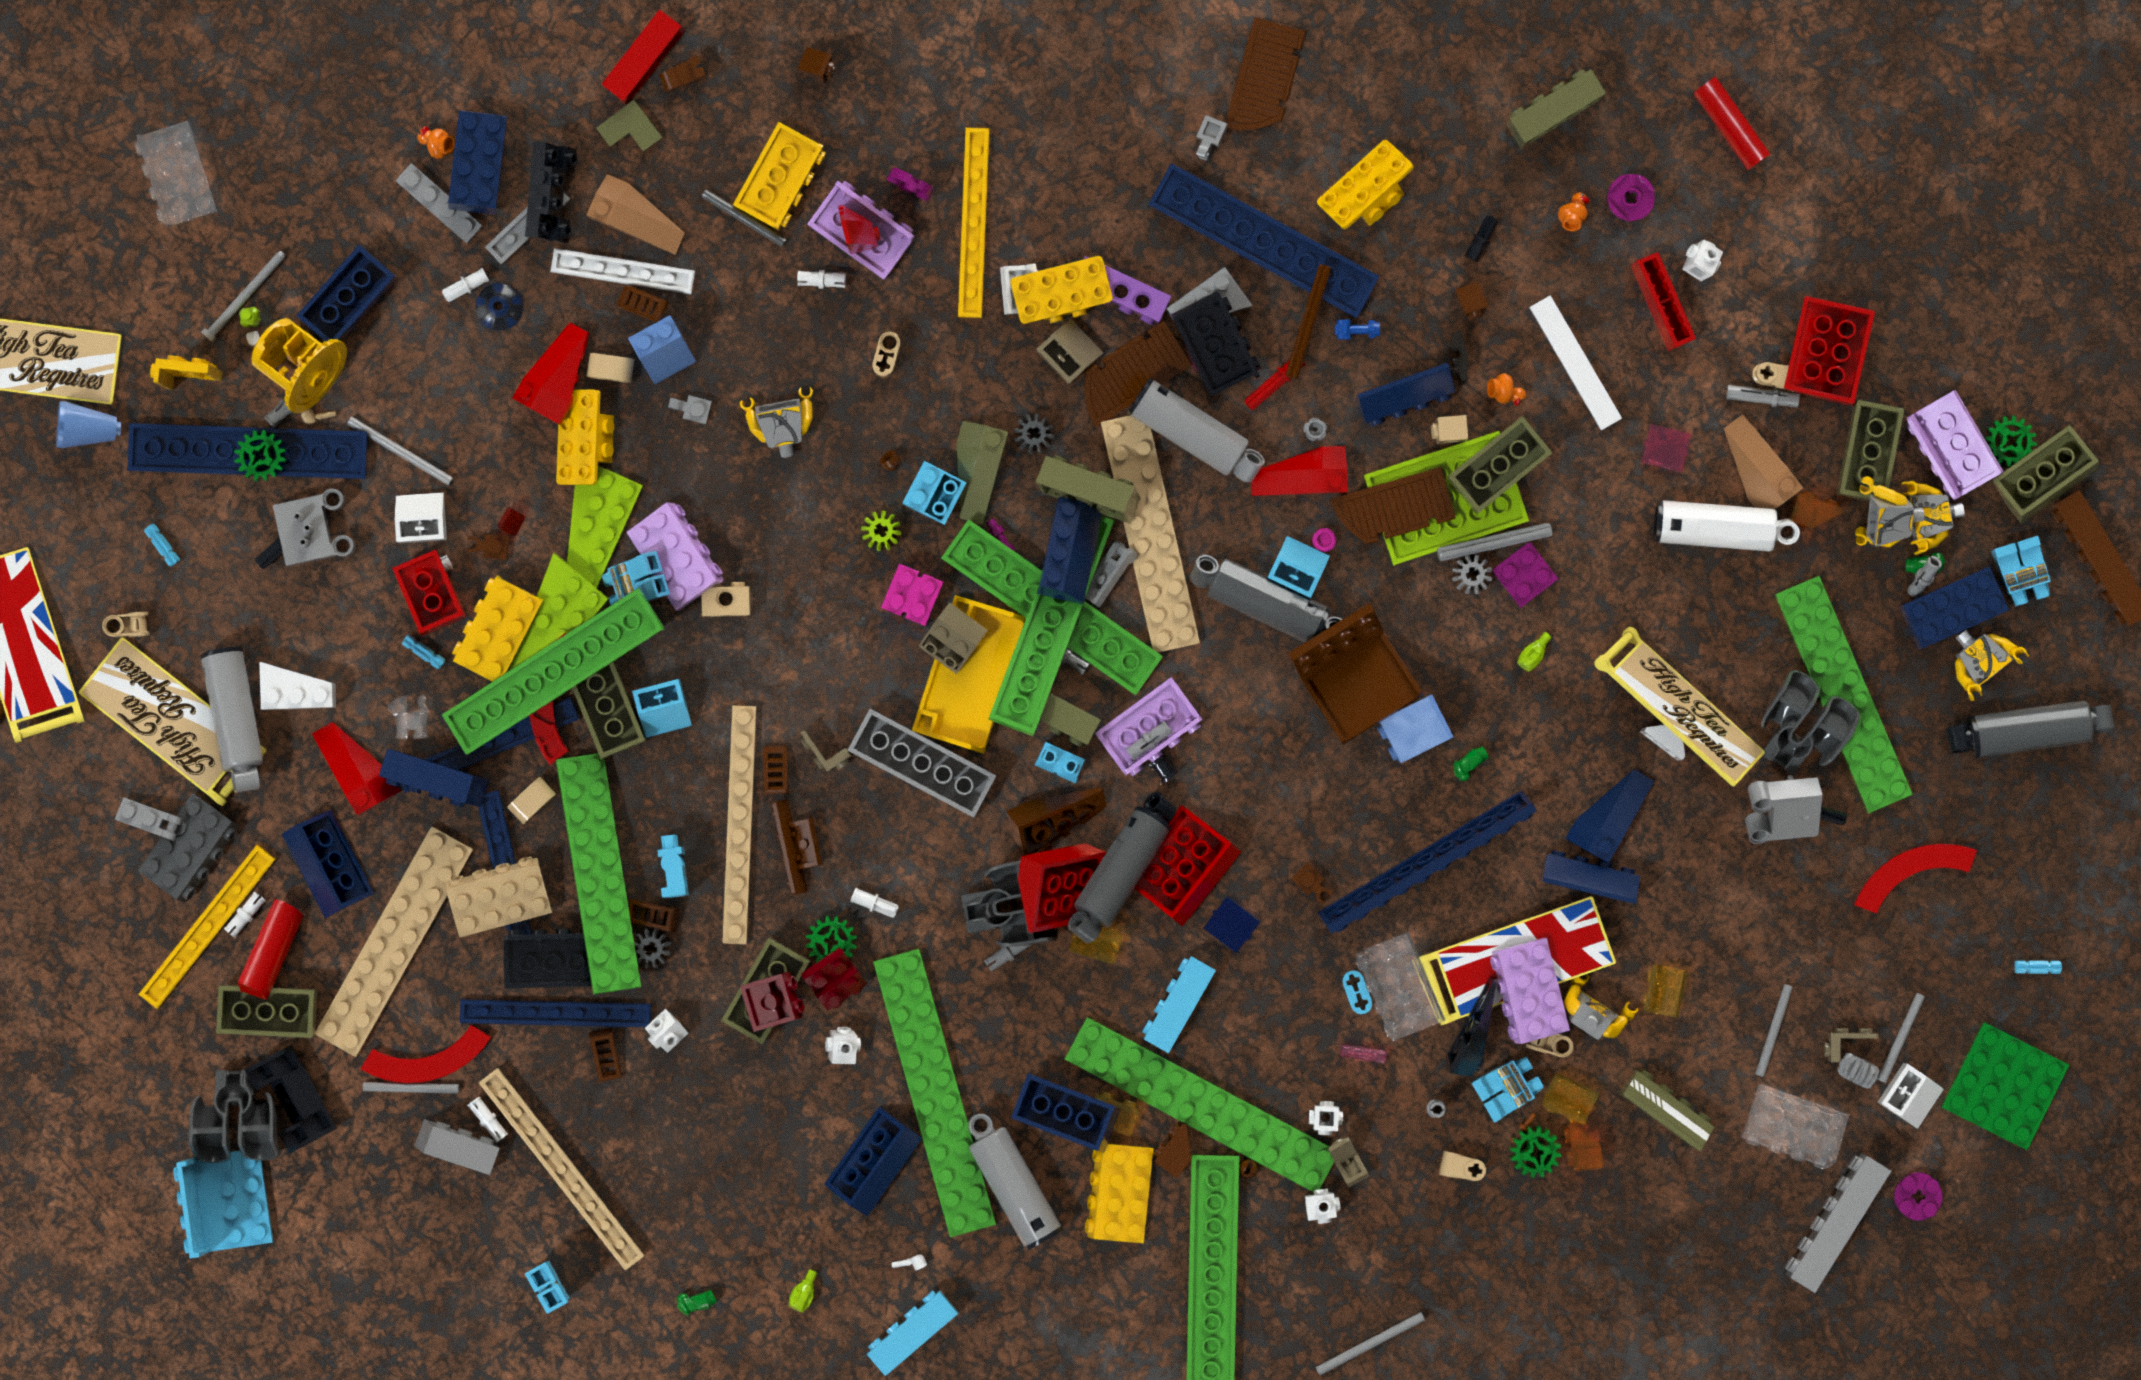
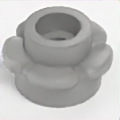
M1311 418L1309 422L1305 423L1304 432L1309 440L1320 441L1326 436L1327 425L1324 421H1320L1319 418ZM1314 427H1316V428L1318 429L1317 432H1314V431H1313V428H1314Z

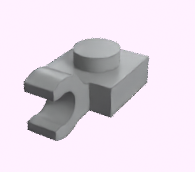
M1205 115L1196 136L1197 139L1202 141L1196 153L1198 158L1207 161L1212 145L1220 146L1228 128L1227 123Z
M690 395L687 402L670 398L668 408L683 411V419L706 425L712 401Z

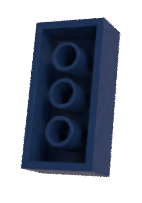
M459 110L448 199L450 210L496 215L507 116Z
M358 245L296 316L324 341L330 339L343 341L398 278L361 245Z
M1986 567L1899 606L1918 650L2009 610L1990 567Z
M1028 1073L1011 1118L1104 1153L1121 1108Z

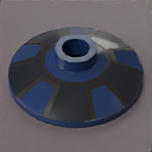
M497 283L487 286L480 292L476 300L475 309L478 319L484 326L491 330L504 331L512 328L520 320L523 312V302L519 293L513 287ZM497 302H501L503 305L499 311L494 309V305Z

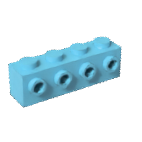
M1192 956L1189 959H1183L1178 968V971L1181 972L1178 979L1172 978L1166 989L1169 993L1166 1000L1160 999L1154 1010L1157 1013L1154 1021L1148 1020L1142 1033L1146 1034L1143 1038L1144 1040L1167 1053L1173 1047L1216 971Z
M940 1290L936 1294L934 1291H931L922 1299L924 1304L917 1309L915 1306L904 1315L906 1320L900 1325L895 1322L886 1330L888 1335L884 1339L880 1340L878 1337L868 1346L870 1351L867 1352V1356L885 1376L958 1314L957 1309Z

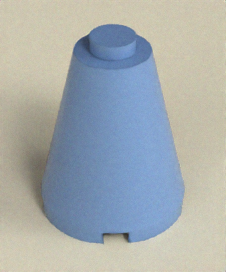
M59 401L56 433L57 448L115 441L116 436H120L121 422H117V417L70 402Z

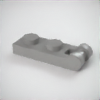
M1119 540L1115 541L1096 568L1085 598L1100 608L1127 566L1136 560V551L1126 548V545Z
M124 797L115 817L117 821L172 841L176 838L177 834H175L177 826L181 825L183 820L177 816ZM165 821H169L166 830H163Z

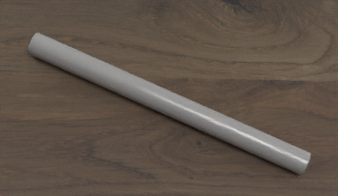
M351 417L347 425L357 431H367L370 439L449 486L452 482L453 477L356 418Z
M1420 1312L1315 1368L1319 1375H1322L1425 1321Z

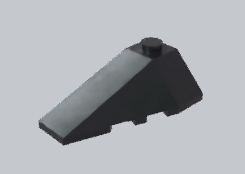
M1491 976L1445 1056L1448 1071L1452 1074L1472 1077L1475 1071H1479L1483 1066V1056L1496 990L1495 979Z

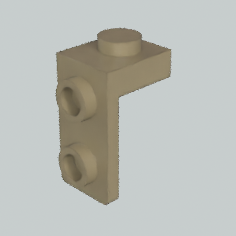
M806 730L800 732L803 736L800 741L807 751L813 750L817 756L813 760L820 770L825 768L829 772L835 767L840 770L850 763L848 758L852 755L847 751V748H844L826 761Z
M1834 1028V1033H1828V1042L1824 1043V1057H1828L1829 1062L1841 1061V1038L1878 1039L1879 1034L1872 1033V1028H1858V1033H1849V1028Z
M1349 1137L1345 1139L1340 1138L1332 1143L1328 1150L1348 1187L1369 1177Z

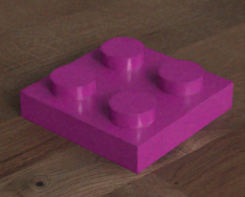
M1530 541L1492 570L1493 574L1520 608L1558 580L1557 576Z

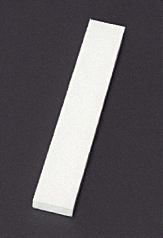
M554 248L550 271L552 273L692 295L695 277L694 270Z
M1551 295L1529 307L1599 429L1603 430L1622 419Z

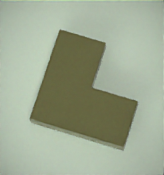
M632 100L596 127L610 147H613L630 134L642 151L645 152L663 139L635 100Z

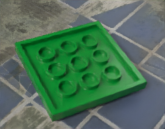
M1982 1022L1941 1108L2028 1150L2069 1064Z

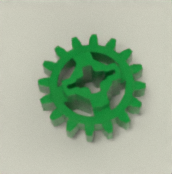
M2014 415L2011 416L2010 421H2008L2006 416L2001 417L2002 423L1995 420L1993 422L1995 428L1989 427L1987 429L1991 435L1984 437L1985 441L1989 442L1988 446L1994 456L1997 457L1998 463L2000 464L2002 461H2005V467H2010L2011 462L2016 464L2032 452L2031 447L2037 446V443L2031 439L2036 436V433L2029 432L2032 425L2025 427L2023 425L2025 419L2022 418L2016 422V416ZM2005 426H2014L2019 430L2010 431ZM1996 435L1999 436L1998 446L1995 444ZM2018 435V437L2015 438L2013 445L2006 446L2003 448V446L2006 445L2008 438L2015 437ZM2023 437L2026 440L2025 448L2021 446ZM2011 452L2016 457H2006L2002 453Z
M254 430L253 437L245 434L246 441L244 443L238 441L241 449L234 450V453L240 457L234 460L235 463H241L242 465L238 469L239 472L246 470L245 477L249 479L254 475V481L256 482L259 481L260 477L267 482L268 475L276 478L277 474L275 471L277 469L283 471L280 463L287 462V459L282 457V454L287 452L286 449H280L279 447L283 443L282 440L275 442L276 435L272 433L267 437L266 430H263L261 435ZM264 440V442H262L261 445H250L255 441ZM273 447L276 452V460L272 458L271 454ZM246 452L249 454L250 462L248 465L245 460ZM257 452H263V455L266 457L264 461L258 460ZM262 466L271 467L266 471L257 472Z
M826 916L825 923L818 919L817 928L810 926L813 934L806 935V938L811 940V943L807 944L806 947L813 949L809 955L810 957L817 956L816 963L839 947L846 949L844 953L847 956L853 957L850 949L857 948V945L852 944V940L857 939V936H851L850 934L854 929L853 927L848 929L845 927L847 920L839 923L838 916L834 918V921H830L829 916ZM830 926L828 933L825 935L818 934L822 928ZM839 928L845 932L847 940H843L838 934ZM834 930V938L838 941V945H833L829 953V944L825 942V939L830 938ZM816 943L823 946L825 949L824 955L818 951Z
M1539 1125L1536 1126L1535 1131H1532L1530 1126H1527L1526 1133L1519 1130L1520 1138L1513 1137L1512 1140L1515 1146L1509 1147V1150L1515 1153L1509 1156L1511 1161H1517L1513 1166L1516 1169L1522 1167V1175L1527 1174L1529 1171L1531 1178H1534L1536 1173L1544 1177L1545 1170L1552 1173L1551 1165H1559L1555 1158L1562 1156L1560 1152L1556 1151V1149L1561 1147L1559 1142L1554 1143L1557 1139L1556 1135L1552 1134L1549 1136L1550 1130L1548 1128L1541 1132ZM1536 1137H1542L1546 1139L1548 1143H1541L1537 1140ZM1527 1140L1525 1147L1521 1149L1522 1144ZM1533 1143L1539 1149V1151H1537V1159L1532 1154L1534 1148ZM1550 1155L1548 1160L1544 1163L1543 1161L1545 1160L1546 1156ZM1529 1160L1533 1162L1534 1167L1526 1165L1523 1161Z

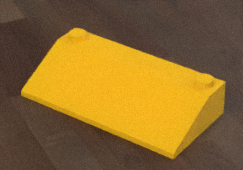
M955 595L952 604L988 631L957 674L934 659L912 731L984 754L994 724L988 718L1026 618L1010 611Z

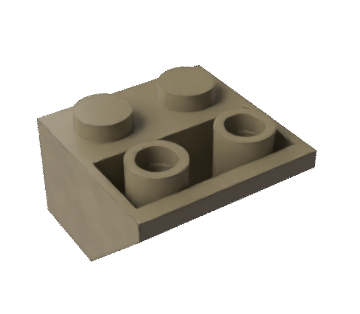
M1072 319L1056 330L1036 349L1037 353L1069 386L1104 354Z
M949 602L918 647L957 674L988 630Z

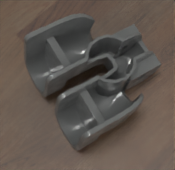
M1791 670L1786 676L1780 689L1769 703L1761 722L1763 729H1765L1769 720L1779 724L1763 748L1765 751L1763 756L1781 765L1791 775H1794L1804 759L1811 753L1813 747L1822 755L1818 763L1820 766H1825L1832 762L1854 734L1860 719L1858 710L1850 702L1841 697L1832 696L1824 705L1819 717L1802 738L1795 734L1794 730L1810 712L1820 692L1818 684L1807 674L1798 670Z
M1021 860L997 865L987 870L984 875L985 878L990 877L993 889L961 895L967 933L1000 928L1001 940H996V944L1007 947L1057 941L1058 927L1034 933L1028 932L1024 909L1000 913V902L1022 898L1018 882Z
M245 1069L241 1071H216L214 1105L204 1104L201 1096H197L193 1100L189 1117V1146L197 1160L207 1163H219L230 1159L229 1111L231 1106H240L238 1146L242 1155L247 1159L257 1161L271 1160L278 1156L279 1139L277 1136L275 1104L269 1093H265L267 1102L257 1103V1090L255 1091L244 1071Z

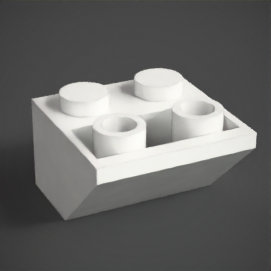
M444 493L396 496L395 531L397 543L447 540Z
M1903 1063L1877 1103L1918 1129L1944 1089L1909 1064Z

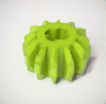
M886 511L881 512V518L879 519L877 513L873 512L872 516L875 519L873 522L869 518H865L866 523L870 524V527H861L862 531H869V534L862 536V538L867 540L872 537V540L868 543L870 548L877 542V551H881L882 543L885 544L887 550H890L891 547L888 541L891 540L894 544H897L898 541L893 538V535L901 536L902 534L901 531L893 530V528L899 527L901 524L900 522L891 524L895 518L893 514L886 520ZM878 525L888 528V532L885 531L886 536L875 535Z

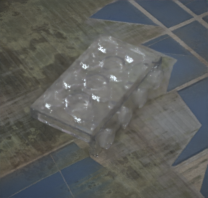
M189 121L144 135H136L138 141L134 142L138 155L143 156L145 164H142V170L145 177L150 178L152 186L149 187V192L152 200H157L159 209L156 210L160 223L164 222L165 226L169 228L218 212Z
M1409 932L1364 949L1356 954L1357 966L1360 971H1363L1366 978V988L1374 997L1375 1009L1382 1016L1385 1023V1033L1392 1041L1399 1040L1402 1037L1445 1021Z
M1758 1084L1741 1137L1746 1139L1748 1144L1755 1146L1761 1144L1767 1146L1768 1150L1774 1153L1784 1152L1790 1154L1791 1158L1795 1160H1807L1813 1162V1165L1818 1168L1827 1169V1167L1831 1168L1836 1163L1849 1114Z

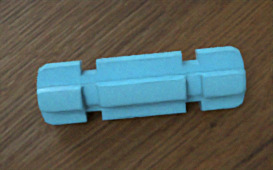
M151 524L144 529L145 534L148 538L152 539L151 542L160 555L165 557L164 560L168 566L172 567L180 561L176 552L172 551L173 548L163 534L159 533L160 530L155 524Z
M408 634L404 638L402 645L409 650L412 649L413 653L426 662H431L430 665L436 669H440L444 665L445 658L439 654L436 655L435 651L422 642H417L415 637Z
M2015 961L2014 970L2018 974H2025L2026 972L2029 974H2048V972L2060 974L2062 964L2060 961H2050V963L2048 961Z

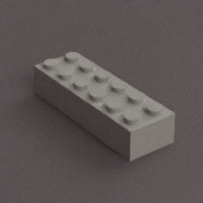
M869 709L847 750L975 818L996 778V775L872 709Z
M1862 1153L1852 1158L1848 1165V1168H1850L1846 1177L1842 1175L1835 1186L1838 1190L1833 1197L1829 1196L1822 1207L1825 1209L1821 1217L1816 1216L1810 1226L1812 1231L1808 1238L1806 1236L1802 1238L1797 1247L1799 1252L1796 1257L1792 1256L1785 1265L1787 1270L1785 1275L1814 1293L1819 1288L1891 1173V1170Z

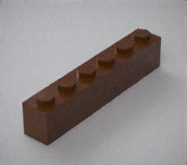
M2076 490L2051 505L2053 511H2051L2052 516L2058 524L2062 523L2066 530L2064 531L2066 539L2070 544L2074 543L2078 549L2076 552L2077 557L2082 564L2086 563L2091 570L2088 573L2091 580L2102 588V598L2108 605L2111 604L2116 611L2113 613L2116 621L2125 627H2130L2140 621L2141 589L2081 491Z

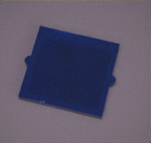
M1226 897L1219 908L1213 910V916L1204 926V929L1237 953L1245 941L1250 940L1251 933L1260 921Z

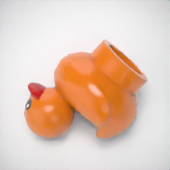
M424 126L417 133V140L419 143L427 145L431 157L441 159L447 154L453 153L455 149L454 137L448 135L442 129L431 131L427 126Z
M1581 192L1575 193L1572 196L1571 203L1559 208L1558 219L1567 231L1579 230L1581 224L1586 221L1588 216L1585 206L1589 203V198Z
M1505 373L1499 374L1495 379H1490L1487 383L1488 396L1495 398L1502 404L1509 403L1512 400L1514 405L1518 406L1519 403L1526 399V391L1521 387L1514 388L1512 376Z

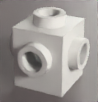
M1706 240L1692 244L1686 252L1687 259L1682 269L1699 281H1703L1711 277L1721 265L1719 260L1723 251L1716 248L1712 242Z
M666 1009L645 1027L646 1031L650 1034L648 1040L657 1049L661 1046L667 1053L688 1034L681 1023Z
M837 1027V1030H830V1037H826L825 1049L829 1052L828 1058L832 1064H856V1052H860L861 1040L857 1038L858 1036L854 1030H851L849 1027Z
M1320 1101L1319 1105H1314V1110H1309V1124H1313V1129L1318 1130L1319 1135H1332V1131H1338V1126L1343 1125V1112L1339 1111L1338 1106H1334L1333 1101ZM1328 1113L1330 1115L1329 1121L1323 1122L1321 1115Z
M1328 1189L1314 1190L1313 1195H1304L1308 1221L1318 1220V1224L1330 1223L1332 1218L1337 1217L1336 1212L1340 1211L1339 1197H1334L1333 1192H1328ZM1321 1203H1327V1207L1324 1210L1319 1209Z

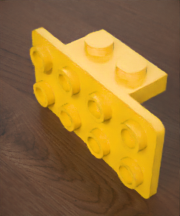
M1383 140L1317 200V204L1342 229L1349 228L1360 217L1371 226L1375 221L1381 219L1383 214L1393 205H1396L1405 195L1398 183L1413 170V164L1388 140Z
M1101 256L1017 276L1010 281L1019 318L1023 324L1043 319L1044 321L1049 320L1050 324L1063 321V316L1071 314L1073 318L1087 315L1086 310H1090V307L1109 303L1113 298Z
M573 390V404L562 424H558L556 482L559 485H595L597 483L598 462L612 463L614 452V415L600 414L599 390Z

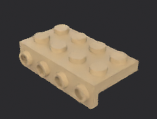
M525 857L520 859L519 863L512 865L503 863L490 871L485 869L477 870L471 876L464 878L463 876H455L445 883L459 938L552 913L537 858Z

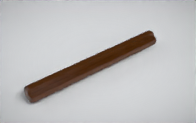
M1320 264L1316 272L1286 371V376L1292 379H1297L1301 370L1331 271V267Z

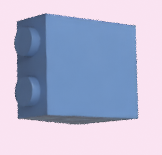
M670 315L628 338L654 384L696 363L694 356Z
M1429 695L1397 711L1379 723L1380 726L1377 727L1383 740L1387 738L1391 746L1387 749L1393 761L1398 759L1399 763L1407 761L1453 738L1433 695Z

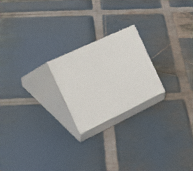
M1659 725L1641 729L1640 732L1674 759L1677 761L1684 759V743L1668 727Z

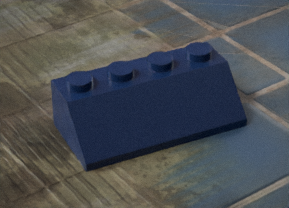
M1445 363L1357 394L1355 399L1364 425L1370 423L1371 427L1384 423L1383 418L1392 415L1393 419L1407 415L1406 410L1415 407L1416 411L1429 407L1428 402L1438 400V403L1450 400L1452 399L1451 394H1454L1456 391L1449 365Z
M1058 497L1037 594L1084 604L1102 518L1100 512L1081 501Z
M331 809L301 822L282 833L324 918L330 917L375 894Z
M1552 850L1551 854L1545 853L1539 878L1540 882L1636 904L1640 876L1634 875V869L1621 867V871L1611 869L1612 864L1598 861L1597 865L1588 863V858L1575 856L1574 860L1565 858L1566 853Z
M878 1107L824 1185L849 1206L868 1216L920 1143L922 1137L884 1109Z

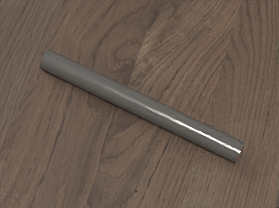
M706 189L702 198L780 247H783L787 240L786 238Z

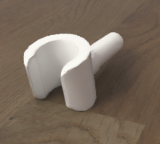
M258 331L246 334L248 344L252 347L255 346L260 338Z
M919 1254L907 1260L892 1262V1268L913 1264L916 1271L925 1267L927 1263L924 1256Z

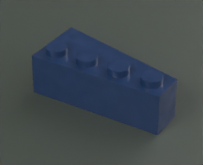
M391 749L386 751L379 774L380 777L387 778L385 782L387 784L399 787L400 783L408 785L407 790L421 794V791L424 790L429 792L428 797L441 801L443 797L451 799L450 804L464 807V804L481 807L489 779L450 769L447 766L428 762L424 759Z

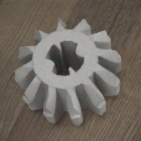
M1469 555L1465 556L1466 564L1460 559L1457 560V564L1461 569H1452V572L1459 573V576L1453 577L1452 581L1461 580L1462 583L1457 586V589L1460 590L1466 585L1465 594L1470 593L1471 587H1473L1475 594H1479L1478 585L1486 590L1488 587L1483 580L1492 581V577L1485 576V573L1491 572L1492 568L1483 569L1487 560L1484 559L1479 564V555L1474 556L1473 562H1471ZM1469 568H1474L1473 571L1477 570L1478 572L1475 581H1470L1471 578L1467 579L1466 577Z
M1852 1053L1845 1054L1837 1070L1839 1075L1866 1089L1871 1088L1875 1084L1880 1072L1877 1066Z

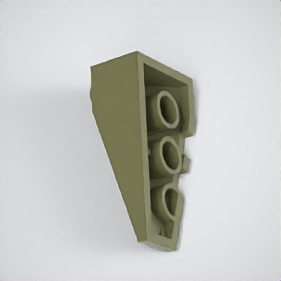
M962 422L956 443L958 478L966 482L959 497L960 519L967 521L969 519L974 523L983 525L1009 433L1007 431L977 423Z

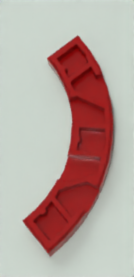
M565 632V633H564L563 635H561L558 639H560L561 637H563V636L566 635L567 633ZM553 700L530 715L536 743L549 765L569 751L556 725Z
M1933 844L1902 852L1879 867L1866 881L1854 905L1877 914L1880 905L1889 892L1907 877L1932 868H1952L1969 872L1977 850L1954 844Z
M470 1025L464 1035L449 1048L435 1055L418 1059L397 1058L381 1053L373 1048L360 1069L375 1077L393 1082L420 1083L447 1076L468 1064L484 1049L492 1037L475 1026Z

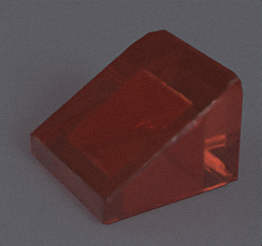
M508 507L497 527L512 536H516L525 520V516Z

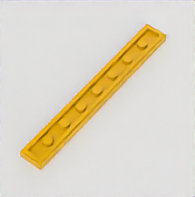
M966 127L958 318H982L989 128Z
M259 845L254 847L138 994L156 1009H159L276 861L272 855Z

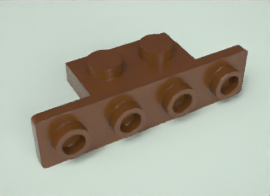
M788 800L772 802V814L778 829L777 838L781 843L782 861L787 871L788 887L792 895L806 893L807 888L802 869L822 865L813 818L792 822Z

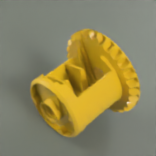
M284 318L274 322L260 336L254 346L251 360L252 365L285 390L286 396L284 399L288 409L293 413H301L318 403L335 383L344 367L347 347L338 339H330L321 343L292 320ZM286 358L298 367L290 378L291 381L284 377L289 371L287 367L283 366L278 372L275 370Z

